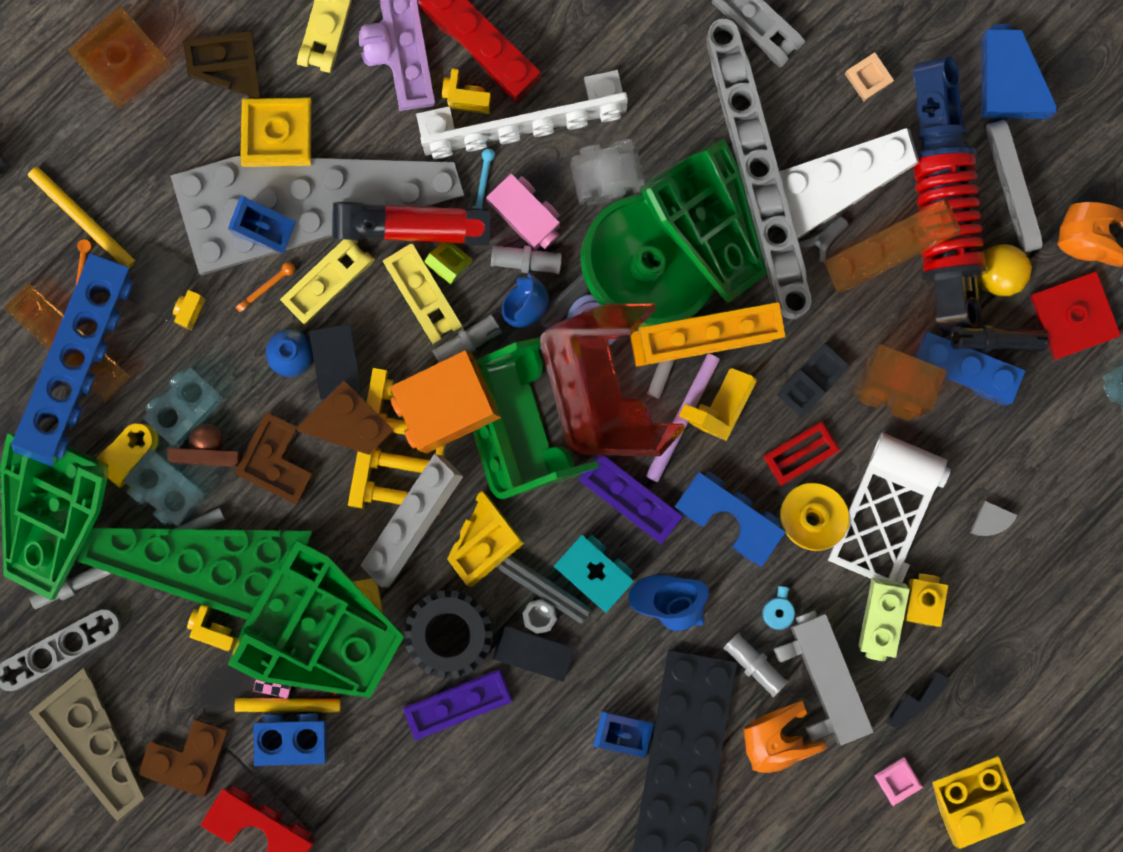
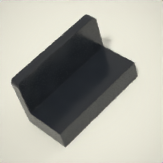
M346 324L309 331L320 400L323 402L343 381L357 394L361 393L362 389L351 326Z

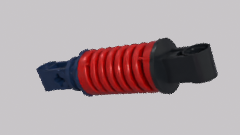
M951 56L917 63L913 70L920 130L917 131V137L921 141L922 152L917 153L920 163L914 166V177L916 182H918L915 189L917 194H919L916 200L917 205L921 208L918 211V218L922 221L919 224V230L924 234L921 236L920 242L923 247H926L922 251L924 265L922 280L934 281L937 306L936 321L943 333H950L954 327L979 328L982 322V310L979 304L977 277L989 273L984 251H969L972 248L982 247L984 244L982 237H973V235L980 234L983 231L982 225L971 223L981 219L980 211L970 210L979 207L980 200L977 197H969L976 195L979 192V188L976 184H968V181L977 179V172L975 171L977 150L965 147L963 137L967 133L966 126L962 125V107L958 83L959 69L956 61Z

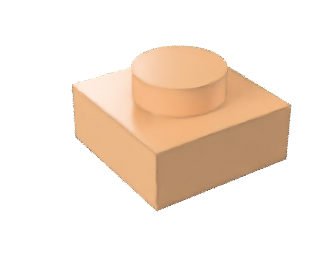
M875 52L845 72V75L864 102L894 82Z

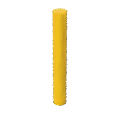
M235 698V712L340 713L341 699Z

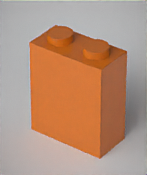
M466 350L390 387L394 394V397L391 398L392 406L399 417L403 416L408 428L404 430L410 446L413 449L417 447V450L426 454L501 418L474 355Z

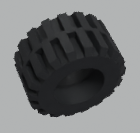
M453 590L438 591L424 597L423 600L413 607L410 616H408L406 630L404 631L406 649L410 653L412 661L427 674L443 679L459 678L477 669L487 658L493 643V625L487 610L475 598L463 592ZM442 614H456L462 617L469 626V642L465 649L458 654L443 655L437 652L430 644L428 637L430 625L434 619Z

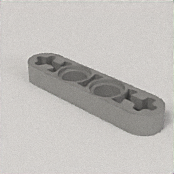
M1005 120L987 124L988 142L1019 245L1024 253L1042 248L1040 229L1009 126Z
M111 610L95 611L0 663V688L5 691L22 689L109 642L121 631L122 623L120 617ZM99 617L112 619L113 624L109 626L110 633L107 635L105 631H99L91 635L96 640V642L91 644L90 635L82 626L87 623L88 629H93L100 624ZM70 632L79 633L83 639L81 649L76 652H71L65 647V637ZM41 648L49 650L52 655V662L45 669L37 667L34 663V654ZM25 657L27 667L34 675L30 677L29 671H25L16 677L18 683L14 684L13 681L6 682L4 680V676L8 674L6 668L9 666L11 669H19L25 665L21 661V658Z

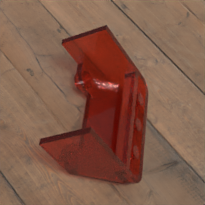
M654 303L605 304L552 324L541 335L540 345L565 440L568 446L576 453L582 455L662 456L685 430L683 423H653L650 411L642 401L634 398H622L608 339H616L621 335H632L656 310Z

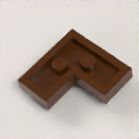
M265 412L234 474L295 505L299 504L313 476L312 473L283 459L297 432V427Z
M194 719L183 751L149 741L138 775L201 797H206L229 730Z

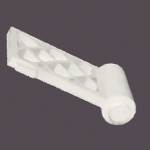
M882 433L876 443L868 467L848 511V530L842 540L832 548L828 561L870 579L877 578L902 583L910 566L904 560L937 486L944 487L951 469L946 467L947 459ZM875 474L886 479L891 493L872 500L867 488L872 475ZM892 482L899 484L904 488L895 491ZM909 490L922 494L923 498L918 509L904 514L897 495ZM864 494H866L868 502L860 505ZM893 497L901 516L881 523L874 504ZM870 506L878 525L858 532L854 522L856 512ZM915 515L911 525L909 526L907 518ZM903 520L907 535L904 541L891 546L883 527ZM850 526H852L855 534L846 537ZM880 529L887 548L868 555L860 536ZM857 538L864 557L851 562L838 557L843 543ZM901 547L896 558L893 550ZM889 552L894 564L889 577L887 578L875 573L870 559ZM866 561L869 570L857 564Z

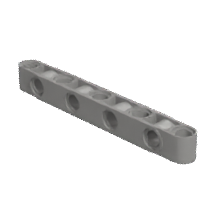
M719 19L710 26L706 39L713 77L776 303L779 302L781 314L785 318L791 320L803 317L812 303L804 261L739 29L733 21ZM718 31H725L730 34L732 41L726 45H721L715 41L713 35ZM737 96L745 97L750 107L745 111L736 110L732 106L731 100ZM754 162L763 163L767 167V175L763 177L754 176L749 170L750 164ZM771 228L781 229L785 234V241L781 244L772 243L767 236L768 230ZM789 294L799 295L803 300V308L799 311L790 310L786 305V296Z

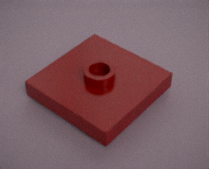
M1097 271L1030 296L1041 328L1047 330L1049 334L1045 338L1049 339L1048 346L1054 361L1121 336Z

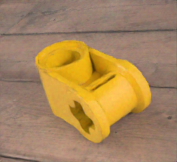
M131 424L96 459L109 465L108 478L117 487L121 488L137 473L140 466L156 450L159 445V434L151 425ZM136 433H145L143 437L145 445H135L138 441V438L135 436Z

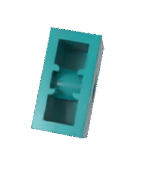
M581 535L554 567L607 613L634 582L629 577L633 571L619 558L614 562L603 554L607 548L593 535L588 539ZM590 562L595 566L599 562L605 566L602 572L606 577L602 581L597 577L593 581L587 577L590 573L587 565Z

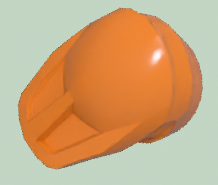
M1097 202L1072 204L1060 226L1057 245L1064 253L1075 259L1099 261L1123 267V248L1116 243V238L1113 237L1109 230V225L1114 224L1123 229V210L1113 205Z
M803 700L763 715L743 728L746 754L751 762L752 770L760 773L781 771L800 760L828 748L827 742L823 739L803 742L802 736L788 737L781 733L782 728L795 716L803 718L807 715Z

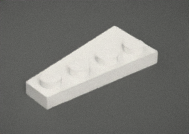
M906 128L780 171L797 239L802 238L810 233L809 231L832 219L837 213L851 204L857 203L870 192L880 186H884L920 163L910 129Z

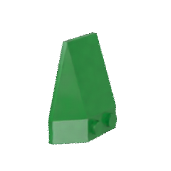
M725 139L719 140L675 163L639 187L655 220L726 302L735 299L767 274L740 170Z
M7 433L0 465L3 576L49 600H55L101 511L109 465L68 446L64 458H57L53 467L14 453L11 444L15 433Z
M296 539L277 564L244 623L228 665L262 682L370 698L402 642L404 635L327 555Z

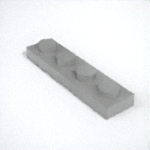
M433 455L360 565L380 587H390L463 478V475L442 455Z

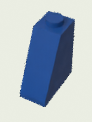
M1006 24L991 26V29H987L981 37V118L1050 119L1056 113V104L1022 30H1012V26Z

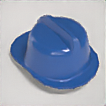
M653 575L636 582L630 589L628 599L630 606L636 612L658 618L669 630L682 631L694 625H703L705 621L704 605L708 601L709 591L708 587L701 581L667 575Z

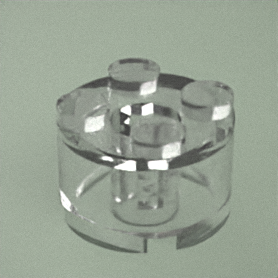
M633 139L617 141L613 143V147L602 150L600 145L587 146L580 149L581 155L571 158L570 167L579 205H583L585 202H587V206L615 202L624 198L623 195L629 190L633 191L634 196L642 193L639 187L646 182L638 149L634 146Z

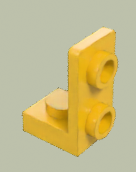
M730 369L711 407L700 404L697 409L684 404L679 417L701 431L727 441L757 379L741 371Z

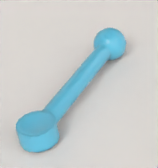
M486 148L482 152L484 163L476 206L473 208H483L490 163L495 158V152L490 148Z

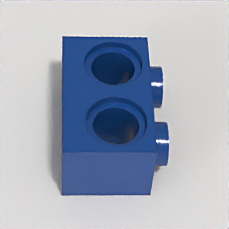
M318 713L297 714V721H284L283 714L262 715V722L253 723L254 766L325 764L328 762L327 720H319ZM303 729H311L316 733L317 744L314 748H306L300 743L299 736ZM276 730L281 734L282 744L278 749H271L266 745L264 738L267 731Z

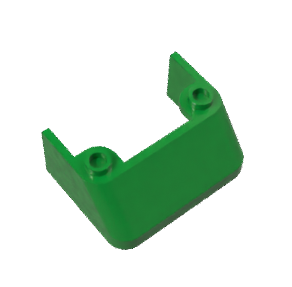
M558 334L515 342L476 360L501 415L500 419L473 431L489 487L492 493L499 499L536 490L599 468L597 461L575 467L573 458L567 449L562 446L549 447L530 383L538 380L542 374L543 361L538 349L559 341Z

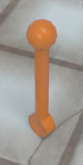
M86 239L80 240L77 245L80 251L76 285L86 263L87 254L92 250L91 243Z
M291 262L284 263L280 272L235 308L241 312L284 276L292 275L295 272L294 264Z

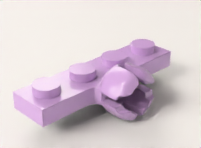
M380 0L383 20L379 23L365 24L359 31V46L364 47V52H361L363 61L368 66L386 64L391 67L399 111L432 107L435 104L417 0Z

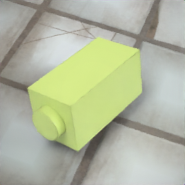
M871 578L858 644L860 650L866 652L865 657L878 661H886L887 656L896 658L910 590L906 584Z

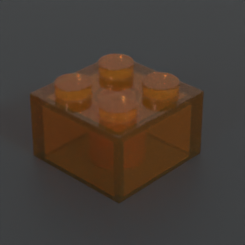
M121 5L67 50L119 110L172 66Z

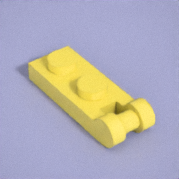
M314 0L303 44L298 54L297 65L308 67L310 64L320 67V71L332 72L352 0ZM315 43L327 46L324 54L313 51Z
M343 239L280 299L305 326L374 262L375 258L369 252L364 253L357 246V240ZM345 255H348L354 261L348 269L339 261Z
M412 243L383 260L384 265L432 344L441 340L440 336L452 329L454 332L462 327ZM440 309L444 318L432 324L428 315Z

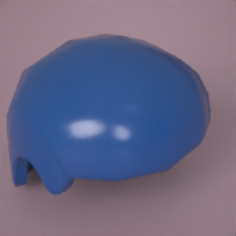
M531 274L527 275L529 279L517 278V287L512 289L503 301L502 315L504 320L513 327L526 328L536 324L548 310L550 299L547 288Z

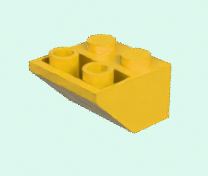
M999 756L932 782L939 810L951 841L959 849L1025 823Z

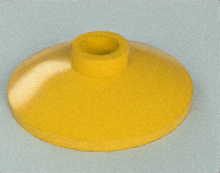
M818 483L800 485L786 496L781 506L780 518L785 533L795 544L804 549L812 551L830 549L842 540L848 530V508L842 497L828 486ZM806 517H814L817 521V525H810L807 522Z

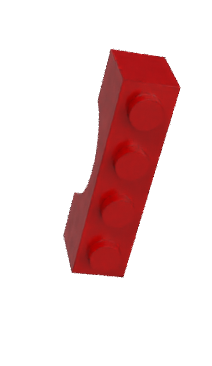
M418 0L420 10L443 33L448 34L463 46L484 68L492 81L516 104L541 81L540 71L468 0Z

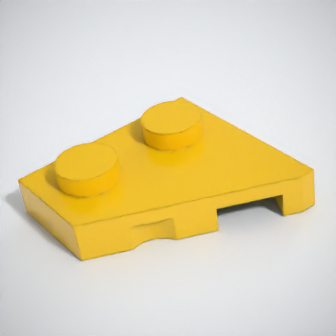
M483 491L477 495L475 500L478 503L470 520H465L460 531V539L453 545L447 558L464 583L469 587H473L524 544L490 497Z

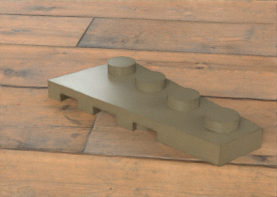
M86 667L81 669L29 712L116 821L122 819L146 799Z

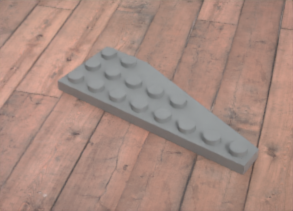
M235 156L171 175L197 269L201 276L279 253L236 237L228 230L240 196L246 197L296 221L286 250L331 237L333 202L434 207L464 198L454 162L311 158V166L242 167L241 156Z

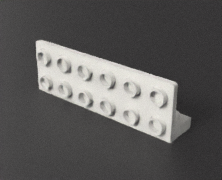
M618 70L584 77L588 100L459 129L454 128L450 106L417 113L416 116L425 156L432 155L433 159H440L453 155L452 150L466 147L468 152L486 148V143L500 140V144H509L519 141L520 135L533 133L534 137H541L554 133L553 128L567 125V129L572 130L587 126V121L601 118V122L618 120L621 118V113H626L627 94L626 92L623 93Z

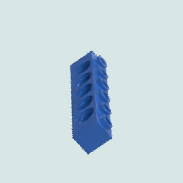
M89 253L11 446L14 453L53 467L57 458H64L70 439L65 437L70 425L76 427L83 407L78 406L83 393L89 395L95 381V375L91 374L96 362L102 363L108 348V343L104 342L109 330L115 331L121 316V312L117 311L121 299L127 300L132 290L134 281L130 280L128 267ZM96 292H105L110 296L109 300L104 304L94 303L91 297ZM84 323H92L97 327L96 332L89 336L80 334L78 329ZM73 354L81 355L85 359L81 366L75 368L66 365L65 361ZM59 386H67L72 390L70 396L63 400L56 399L52 396V393ZM45 418H54L59 422L58 427L51 432L41 430L39 425Z

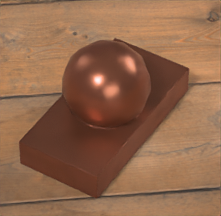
M205 423L196 426L190 433L189 446L191 449L168 448L167 461L172 464L238 467L242 460V453L220 451L223 444L222 433L216 426Z

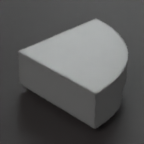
M984 501L970 533L977 536H990L1001 533L1010 527L1017 515Z

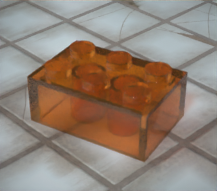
M880 344L867 355L853 393L859 395L858 401L874 408H878L879 405L892 408V415L911 421V418H919L932 411L947 370Z

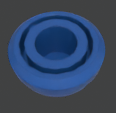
M285 329L275 333L266 346L268 365L275 373L284 377L301 375L310 367L313 361L310 339L304 333L294 329Z

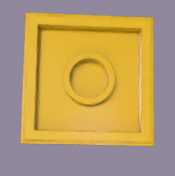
M311 98L242 99V167L311 166Z

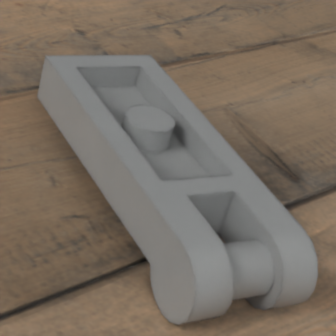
M712 0V3L779 67H782L789 60L787 56L794 49L799 50L805 43L802 36L763 0ZM777 32L784 38L779 46L771 41Z

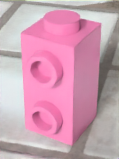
M510 174L486 197L487 203L533 250H537L540 246L546 249L559 237L556 231L560 228V222L557 220L560 215L547 201L541 204L532 195L536 190L524 177L521 176L517 180Z

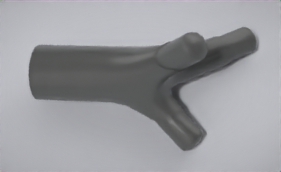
M839 216L819 234L805 241H799V247L818 246L820 250L819 262L824 263L830 244L849 225L843 217Z

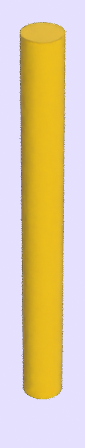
M38 166L28 173V177L120 265L130 269L135 264L136 260Z

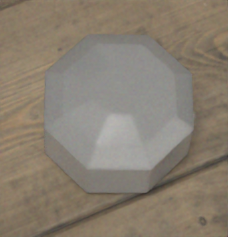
M543 599L529 602L522 613L525 627L536 634L550 631L557 620L554 606Z

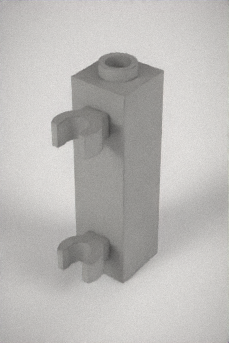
M814 610L796 617L798 624L790 627L795 641L773 650L778 662L786 661L801 654L827 717L825 720L805 727L809 739L815 741L833 733L837 744L844 745L874 733L826 614L817 616Z

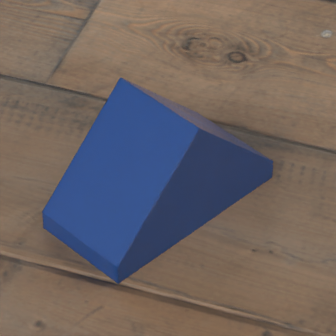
M240 196L228 230L236 237L284 254L296 221L246 197Z
M602 710L593 746L646 758L654 724Z

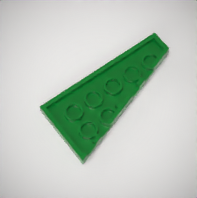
M92 528L81 548L77 562L247 620L279 561L296 539L308 545L312 531Z

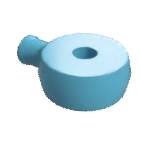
M778 586L777 597L770 599L764 605L763 619L772 629H786L795 619V608L787 599L788 587ZM778 609L782 610L783 615L780 618H778L775 615V612Z

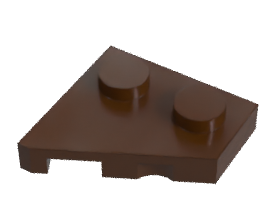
M345 381L296 428L303 434L367 455H371L394 432Z

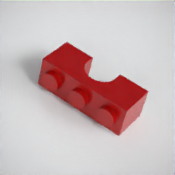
M235 785L232 790L225 787L220 791L200 824L201 827L229 844L235 841L242 828L248 826L257 827L267 837L268 848L266 852H310L316 842L309 838L312 833L296 822L292 826L280 820L282 814L267 804H263L262 808L249 801L252 797L251 794Z

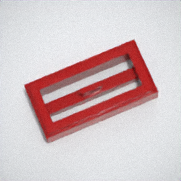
M821 421L767 453L762 458L777 479L779 486H782L839 452L840 449L824 422ZM820 431L823 435L820 439L780 463L776 464L773 460L776 456L816 432ZM827 443L830 449L787 475H782L781 469L823 444Z

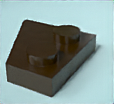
M251 31L183 40L186 68L189 77L254 99L261 98L254 39Z

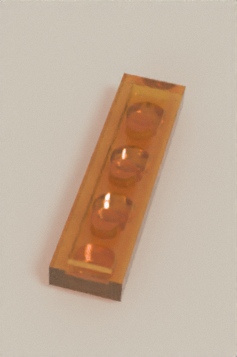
M941 200L824 262L836 291L843 293L962 232L949 201Z
M28 283L4 306V309L50 351L64 315ZM78 329V332L80 334L85 335L80 329ZM73 354L66 359L65 363L69 367L75 368L81 366L85 359L81 355ZM105 354L102 363L96 362L91 374L95 375V381L91 390L107 403L130 380V375Z

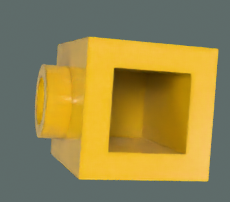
M919 573L918 580L909 579L908 588L910 590L903 621L941 627L948 585L939 584L940 577Z

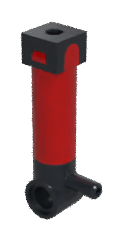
M333 202L331 237L345 240L379 239L489 246L491 211L488 208L464 207V209Z

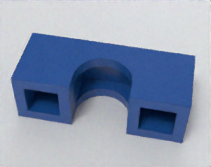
M930 332L922 335L909 368L941 381L949 380L972 389L974 394L1003 406L1013 403L1025 370L972 349H954L950 345V340Z
M707 471L705 476L698 472L674 509L701 527H704L710 517L717 512L732 514L739 523L740 531L731 548L757 566L762 567L785 534V531L780 528L781 521L767 511L761 515L750 508L754 502L740 492L736 491L732 495L724 490L722 487L725 482L711 472Z

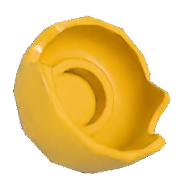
M1007 244L994 245L983 250L989 273L977 277L980 288L998 296L1008 297L1022 292L1030 281L1032 271L1031 262L1027 258V254L1021 249Z

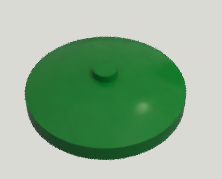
M643 195L629 196L608 205L596 216L585 234L581 248V268L586 285L602 308L626 324L641 328L690 319L705 305L714 290L710 282L655 220Z

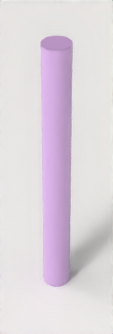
M707 354L646 474L647 478L658 483L688 424L687 421L679 417V414L684 404L696 408L720 361L718 357Z

